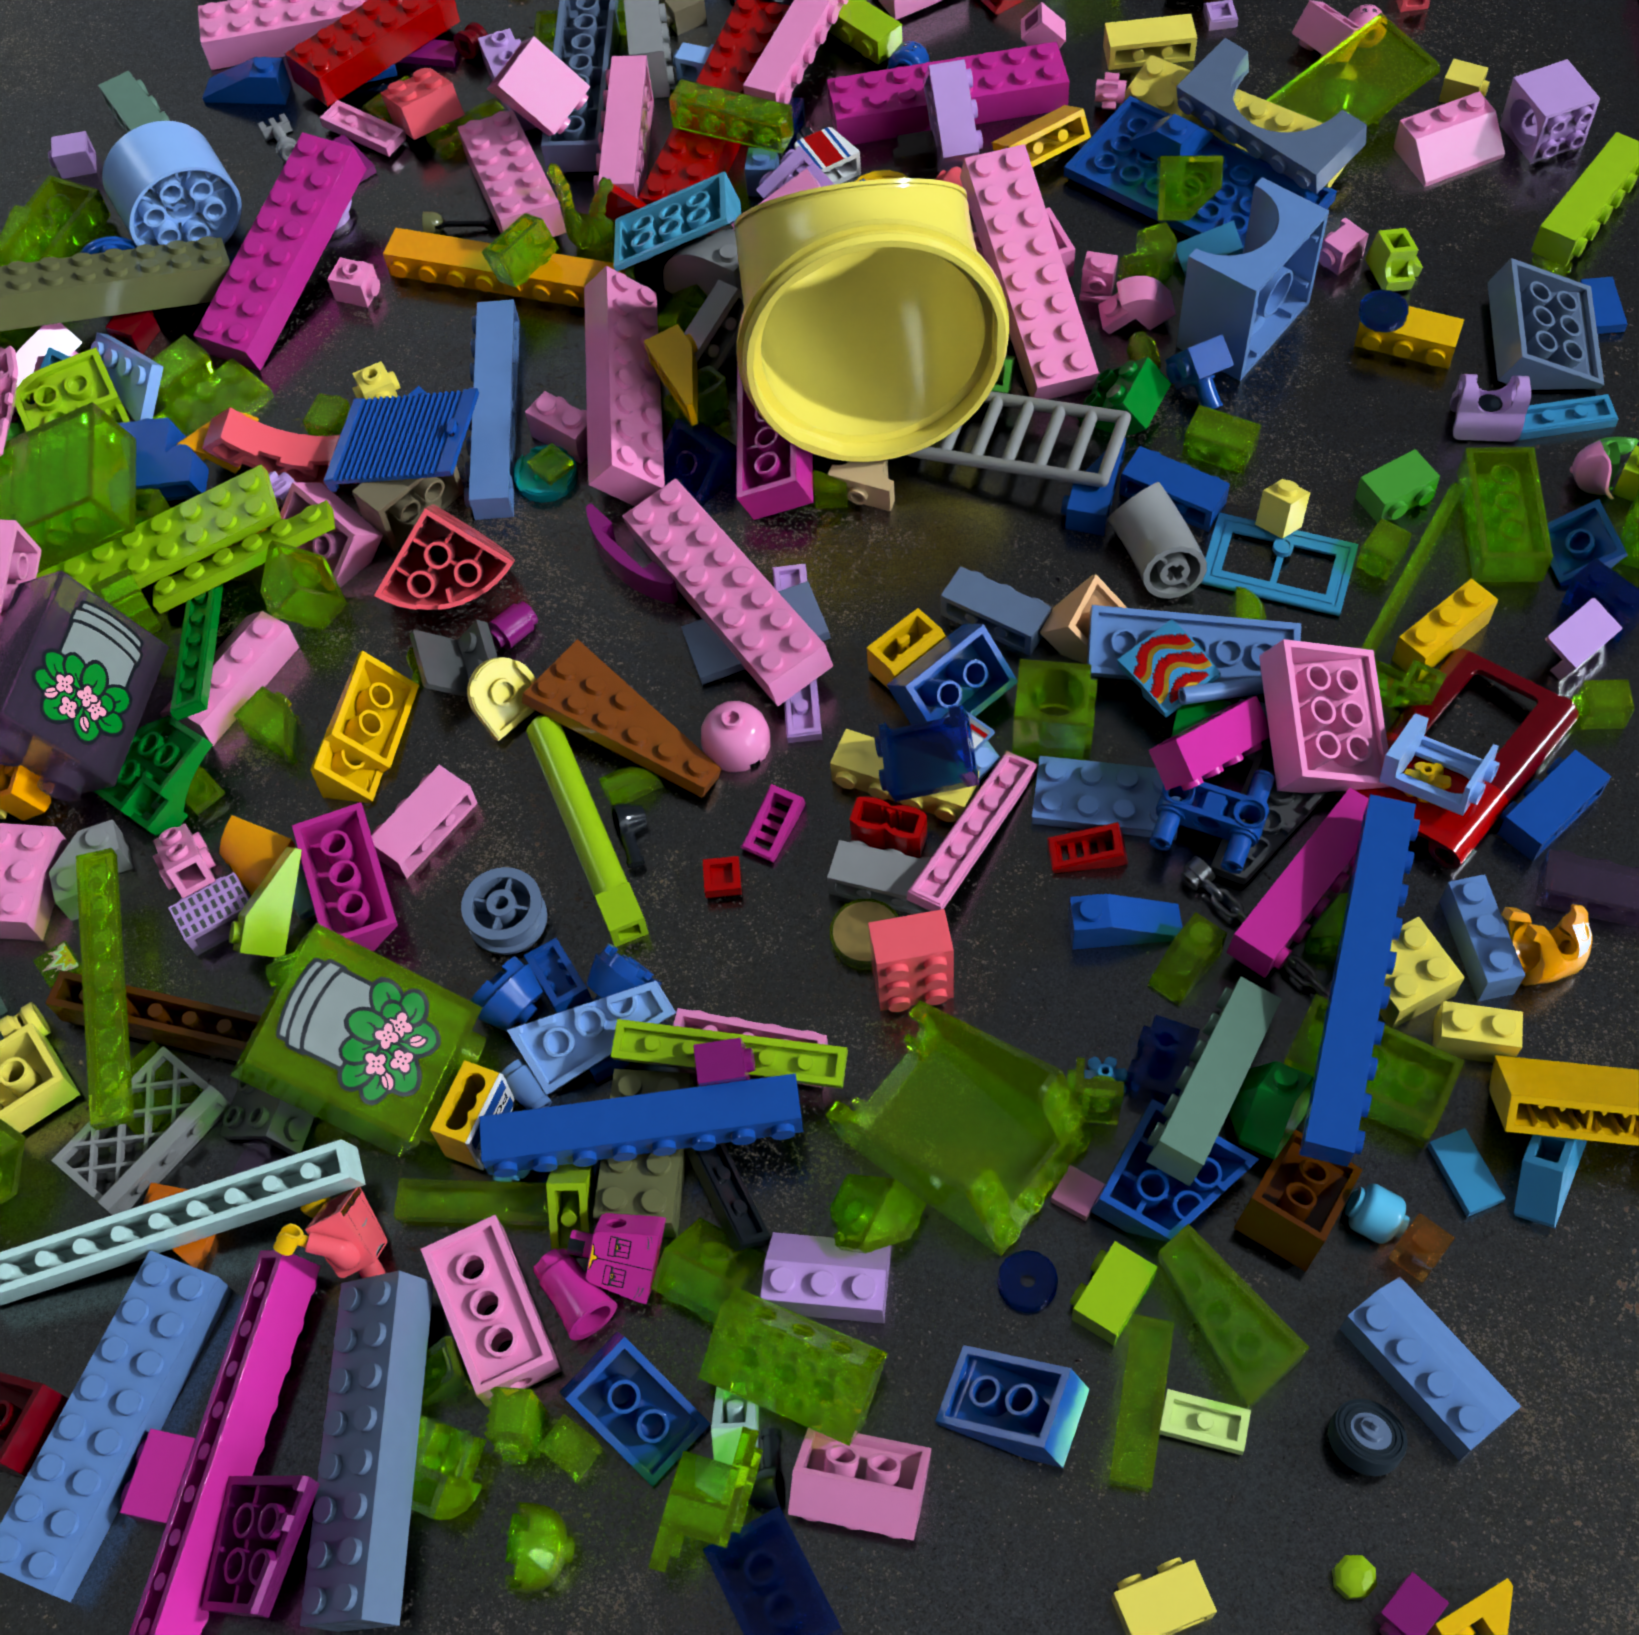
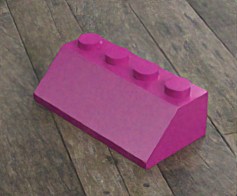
M359 802L292 825L297 847L302 849L301 862L324 946L331 958L340 964L371 954L398 926L362 803Z

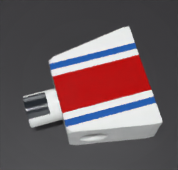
M804 127L798 132L794 150L800 146L834 184H841L861 175L860 151L832 127H826L815 133L811 128Z

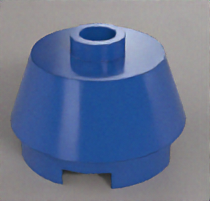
M610 943L605 946L600 954H595L586 982L587 986L597 994L595 1000L652 981H657L660 986L662 984L658 979L651 978L654 974L635 959L624 954L622 956L618 954V949Z
M516 956L502 965L505 971H499L490 981L487 980L479 988L469 1004L477 1013L476 1019L505 1032L517 1022L521 1025L527 1022L537 1011L538 1008L534 1004L544 993L529 964L524 965Z

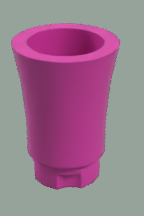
M555 1248L547 1252L534 1266L533 1272L540 1281L539 1285L559 1314L571 1340L577 1341L591 1336L613 1317L617 1309V1303L600 1287L586 1280L585 1270L576 1258L567 1254L565 1248Z

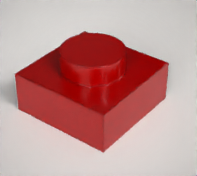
M739 856L702 859L706 898L742 895Z

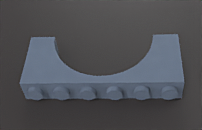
M1224 38L1176 86L1179 108L1185 114H1191L1201 120L1207 128L1215 129L1223 134L1229 142L1237 143L1245 148L1252 157L1260 158L1267 162L1276 172L1284 173L1292 178L1299 187L1307 188L1317 194L1366 145L1367 124L1344 110H1341L1336 116L1321 125L1298 132H1275L1252 124L1239 112L1234 103L1236 90L1243 78L1249 73L1248 51Z

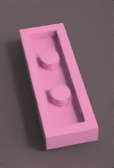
M339 100L320 117L322 127L340 135L344 134L347 138L388 157L407 139L403 129Z

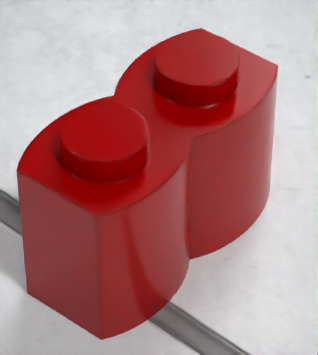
M864 796L856 799L849 819L852 841L863 842L872 848L881 850L895 849L907 856L921 857L927 839V815L924 812L906 805L891 806L886 801L875 797Z

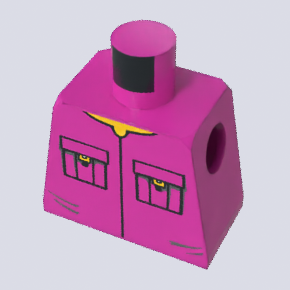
M614 1213L602 1214L594 1234L572 1230L567 1254L589 1258L586 1280L589 1283L636 1302L647 1304L654 1285L666 1218Z

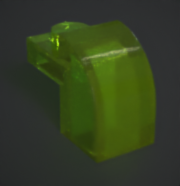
M1166 222L1138 231L1136 252L1120 257L1118 281L1132 276H1149L1164 284L1170 279L1175 266L1177 240Z

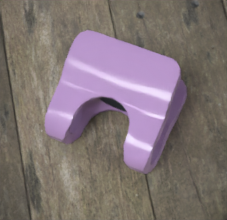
M1461 374L1456 390L1453 392L1450 400V408L1453 412H1456L1453 437L1457 440L1513 442L1518 440L1521 436L1525 416L1531 401L1530 377L1512 376L1509 383L1503 388L1496 391H1486L1479 388L1477 374Z

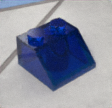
M676 418L663 446L665 485L676 478L702 507L732 480L737 470V446L700 420H698V424L692 426L688 419Z

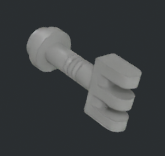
M285 113L279 115L280 122L278 123L274 117L268 119L270 123L268 127H266L263 121L257 123L266 141L273 138L276 139V152L282 160L287 161L297 142L295 139L286 136V133L293 130Z

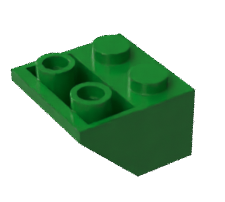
M1148 356L1136 361L1130 360L1120 367L1108 368L1102 371L1096 379L1094 389L1085 398L1083 405L1129 412L1131 414V421L1125 435L1129 436L1147 430L1171 382ZM1077 417V419L1082 423L1084 418ZM1097 420L1095 428L1112 433L1116 423Z

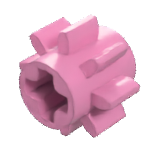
M1105 72V79H1097L1095 102H1102V109L1116 110V104H1122L1125 100L1127 81L1119 80V73Z

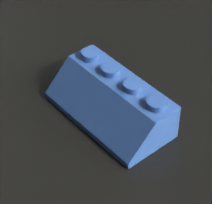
M1398 1277L1372 1294L1347 1315L1339 1328L1459 1461L1521 1407L1401 1277Z

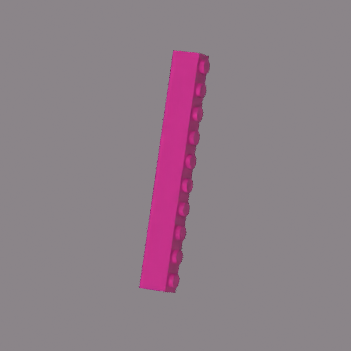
M261 1250L259 1252L129 1635H201L202 1629L209 1617V1611H203L201 1607L229 1476H253L258 1457L264 1449L265 1436L271 1417L278 1406V1396L285 1375L291 1366V1356L298 1335L304 1326V1316L310 1298L317 1286L316 1280L321 1266L295 1254L285 1256L275 1250Z

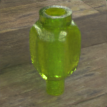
M1144 331L1131 335L1129 338L1130 344L1127 346L1129 360L1136 361L1148 356L1160 370L1162 365L1161 357L1155 340Z

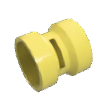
M33 1002L22 1006L18 1014L14 1016L6 1015L0 1019V1031L4 1038L30 1022L44 1036L51 1033L44 1016Z

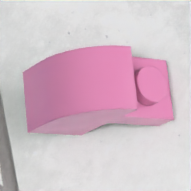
M1132 276L1118 281V293L1098 305L1102 329L1109 335L1134 319H1137L1150 331L1176 315L1171 291L1159 280L1149 276Z

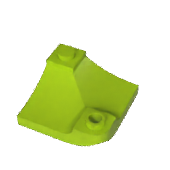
M96 347L33 372L22 380L16 390V409L41 464L73 454L108 450L113 425L131 422Z

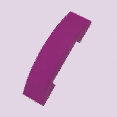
M592 503L587 505V518L594 544L609 569L634 590L659 601L676 603L679 598L675 580L654 561L645 568H642L615 543L616 539L612 522Z

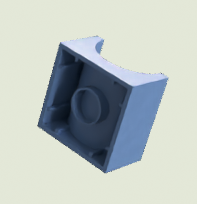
M1262 177L1254 186L1243 254L1231 256L1215 255L1196 248L1189 255L1176 347L1185 350L1223 334L1234 366L1222 372L1241 381L1310 303L1329 210Z

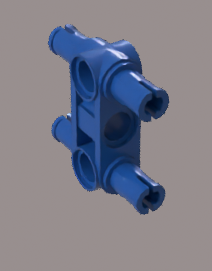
M1256 770L1246 795L1206 782L1186 791H1183L1181 786L1166 790L1163 784L1156 806L1158 819L1149 841L1150 844L1159 850H1169L1179 825L1229 840L1221 867L1229 873H1241L1250 848L1254 847L1262 836L1269 814L1267 800L1275 779L1274 775L1265 770ZM1177 796L1182 798L1183 800L1176 801L1171 799L1170 797ZM1241 819H1250L1254 823L1248 824L1243 822Z

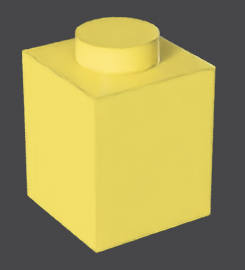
M1453 59L1444 78L1439 102L1448 103L1479 91L1485 97L1490 84L1489 81L1485 80L1488 67Z
M1279 480L1263 490L1255 525L1282 539L1302 527L1310 492L1300 488L1293 481Z

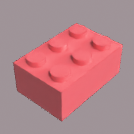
M945 909L868 922L872 972L880 1011L900 1012L907 1010L912 1005L923 1003L939 1005L948 999L954 998V949Z

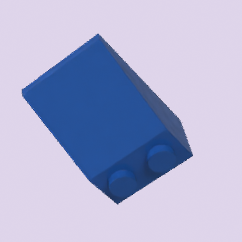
M618 1331L559 1392L652 1487L711 1424Z
M963 1345L935 1422L940 1426L1022 1458L1063 1468L1090 1389L1072 1368Z

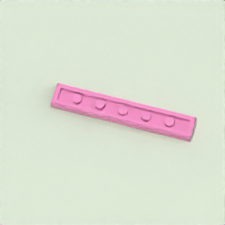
M1006 750L910 887L906 900L929 911L941 910L946 907L1035 776L1038 764Z

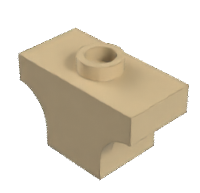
M888 459L870 462L849 461L843 465L831 466L827 474L829 495L850 500L855 504H865L891 511L895 502L894 481L888 479Z

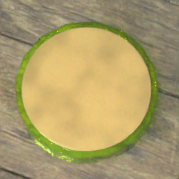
M857 899L845 904L835 913L830 924V944L833 951L847 966L859 970H872L868 922L899 917L897 912L888 904L875 899Z

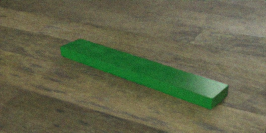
M224 583L186 601L170 714L176 721L208 709Z

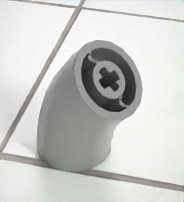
M1160 482L1152 484L1133 496L1108 517V522L1128 551L1145 587L1151 594L1168 599L1181 597L1193 591L1202 582L1207 572L1205 557L1188 525Z

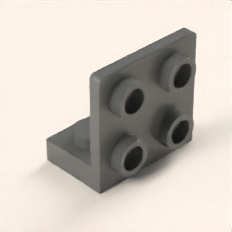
M476 620L458 640L419 630H413L409 634L423 686L427 689L468 697V682L474 670L484 661L498 657L488 622Z

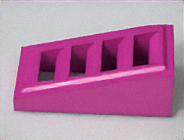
M771 784L740 848L774 863L805 807L806 802L804 798ZM778 802L790 807V809L786 813L775 808V804ZM772 814L784 819V821L780 825L767 818ZM763 825L778 831L777 836L774 837L762 832ZM758 837L772 843L770 850L754 844L756 838Z

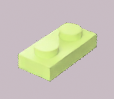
M1167 1389L1158 1434L1243 1455L1251 1410Z

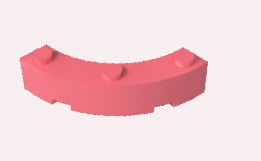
M229 407L211 419L202 449L235 467L245 464L255 468L262 464L268 471V474L276 471L278 475L286 472L295 482L322 483L326 486L323 480L340 435L312 436L279 430L257 422Z

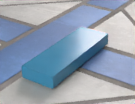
M1608 394L1529 405L1523 430L1518 440L1616 427L1619 419Z

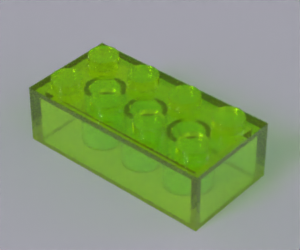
M1465 448L1457 471L1472 579L1476 582H1543L1553 559L1535 448Z
M1315 994L1283 1063L1313 1077L1328 1003L1327 998ZM1384 1025L1380 1045L1374 1044L1372 1057L1378 1058L1374 1081L1367 1080L1365 1093L1372 1094L1368 1117L1427 1144L1439 1123L1465 1060Z

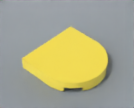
M496 657L484 661L472 673L467 687L468 701L472 711L494 740L497 741L501 740L535 711L522 704L523 693L537 679L528 667L511 658Z

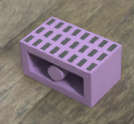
M233 872L228 876L216 879L215 882L204 889L181 898L176 904L168 907L184 940L196 956L229 939L231 924L233 921H238V915L250 897L237 875Z

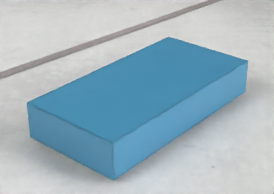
M1234 220L1174 244L1185 276L1188 257L1196 248L1207 253L1226 256L1238 255L1244 251Z
M1466 1128L1429 1142L1427 1148L1466 1217L1503 1203L1505 1196Z

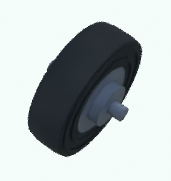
M1367 1399L1349 1400L1336 1410L1329 1423L1328 1438L1334 1453L1345 1465L1361 1474L1369 1476L1386 1475L1393 1471L1405 1456L1408 1440L1402 1423L1389 1409L1377 1402Z

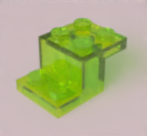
M743 1426L732 1465L683 1451L669 1491L648 1568L665 1573L670 1556L679 1558L685 1536L727 1548L731 1532L740 1534L763 1449L755 1447L759 1431Z

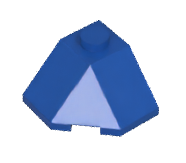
M1172 114L1148 123L1129 141V146L1178 172L1213 138L1214 133L1177 114Z

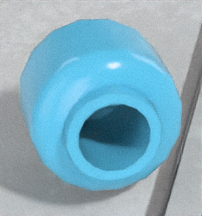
M1375 1183L1367 1184L1363 1188L1359 1186L1354 1189L1348 1198L1344 1210L1345 1215L1348 1216L1350 1228L1378 1244L1387 1243L1393 1237L1400 1238L1409 1224V1217L1405 1215L1406 1203L1404 1199Z

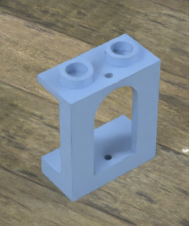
M1415 713L1385 755L1379 782L1463 816L1471 803L1475 805L1479 803L1486 787L1484 782L1491 783L1500 765L1499 762L1494 761L1499 746L1493 744L1485 758L1481 759L1424 736L1429 718ZM1415 755L1432 763H1439L1447 769L1462 774L1470 781L1466 785L1463 794H1455L1408 776L1403 771Z

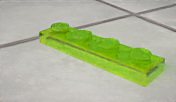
M399 1178L393 1215L397 1221L476 1224L496 1215L503 1225L549 1226L546 1183Z
M1133 1314L1108 1480L1110 1484L1151 1492L1174 1329L1173 1321Z

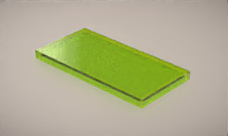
M1380 13L1266 99V101L1321 123H1325L1336 116L1341 110H1344L1367 124L1368 127L1440 72V63Z

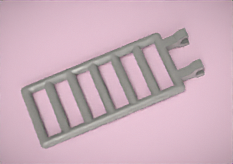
M991 391L983 402L990 405L970 453L952 450L962 427L960 426L953 433L942 439L939 448L927 447L908 454L909 457L1102 488L1107 486L1131 421V414L1122 410ZM1002 407L1021 409L1002 458L983 455ZM1033 412L1052 413L1034 462L1016 461L1015 458ZM1065 416L1084 418L1066 467L1048 466L1049 457ZM1097 420L1116 423L1098 473L1079 471Z

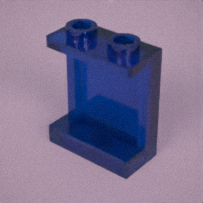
M963 705L948 708L950 717L894 729H890L886 722L878 724L880 736L875 737V747L878 757L883 758L884 769L879 770L880 784L882 790L888 791L895 802L980 785L970 718Z

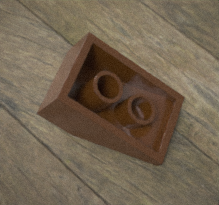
M1295 1129L1277 1158L1272 1161L1234 1228L1306 1272L1325 1243L1363 1169L1352 1162L1349 1163L1348 1167L1299 1155L1303 1134Z

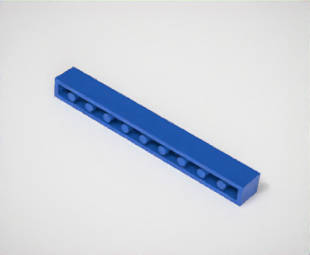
M1370 794L1364 810L1299 1151L1301 1156L1348 1167L1353 1155H1361L1365 1131L1359 1130L1361 1117L1367 1118L1372 1100V1094L1365 1093L1367 1080L1374 1081L1378 1066V1058L1372 1057L1373 1045H1380L1385 1023L1378 1021L1380 1009L1386 1010L1390 997L1391 987L1384 986L1386 974L1392 975L1395 967L1397 952L1390 951L1392 940L1398 941L1402 928L1403 918L1396 917L1398 906L1404 907L1409 885L1402 884L1404 873L1410 874L1414 859V852L1408 851L1409 841L1415 842L1420 825V820L1414 819L1416 807L1414 803Z

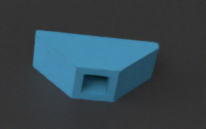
M1532 1134L1522 1161L1514 1209L1515 1216L1556 1228L1587 1140Z

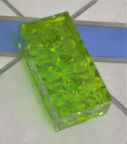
M737 1288L720 1306L698 1378L850 1446L864 1426L888 1353Z

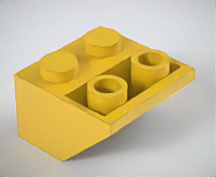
M917 608L866 647L868 671L887 687L890 681L944 640L946 635L934 621Z

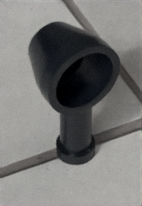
M612 804L613 825L617 837L622 840L627 857V867H640L645 861L644 857L640 854L635 833L647 826L644 808L639 804Z
M765 1428L761 1430L763 1469L747 1476L744 1480V1493L747 1504L767 1510L784 1509L786 1502L785 1481L780 1467V1439L782 1438V1431L778 1428Z

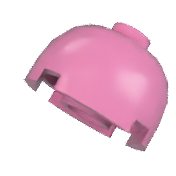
M741 701L724 702L717 705L704 719L701 726L702 750L721 770L744 772L751 769L750 765L756 763L759 759L761 762L766 758L770 749L769 726L762 712L753 705Z

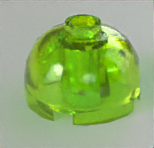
M516 1502L515 1506L519 1513H512L505 1560V1562L514 1564L513 1575H505L506 1590L511 1592L541 1591L550 1587L560 1577L564 1563H572L575 1539L572 1536H567L565 1521L551 1507L537 1503Z

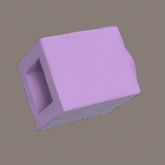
M86 131L51 137V150H48V158L51 166L58 169L62 179L97 173L96 152Z

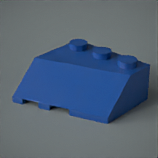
M1152 1099L1140 1117L1090 1212L1125 1232L1171 1242L1259 1159L1217 1136L1204 1166L1191 1185L1188 1186L1146 1162L1153 1148L1147 1144V1141L1156 1124L1160 1122L1164 1125L1167 1120L1165 1116L1161 1115L1165 1106Z

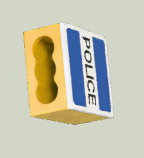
M464 1060L430 1128L433 1137L446 1157L484 1170L485 1167L481 1162L479 1116L512 1112L516 1104L504 1075Z

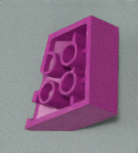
M303 1475L229 1476L201 1610L239 1616L269 1618L320 1485L317 1481Z

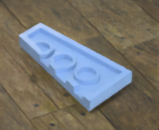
M652 981L509 1029L507 1032L545 1094L548 1095L611 1055L617 1019L660 1024L674 1015L676 1011L658 982Z

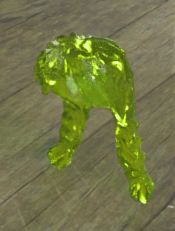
M550 163L547 175L556 185L555 191L558 193L557 199L560 201V207L563 209V221L569 240L580 249L589 250L590 252L594 251L595 253L598 251L603 252L605 248H609L615 239V220H610L604 215L606 213L607 195L614 187L611 179L602 177L600 180L599 188L592 198L589 215L576 212L568 182L563 176L560 167L557 164Z

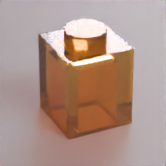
M1419 1213L1388 1258L1423 1283L1455 1237Z

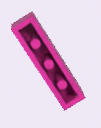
M1253 696L1218 711L1149 749L1148 751L1165 789L1169 790L1181 786L1183 791L1192 789L1204 783L1203 779L1215 776L1223 772L1225 767L1242 761L1244 759L1243 756L1262 749L1263 745L1261 742L1270 737L1268 720L1257 696Z

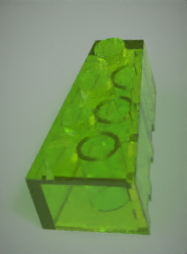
M1189 1224L1159 1251V1263L1245 1409L1250 1410L1307 1355L1310 1347Z

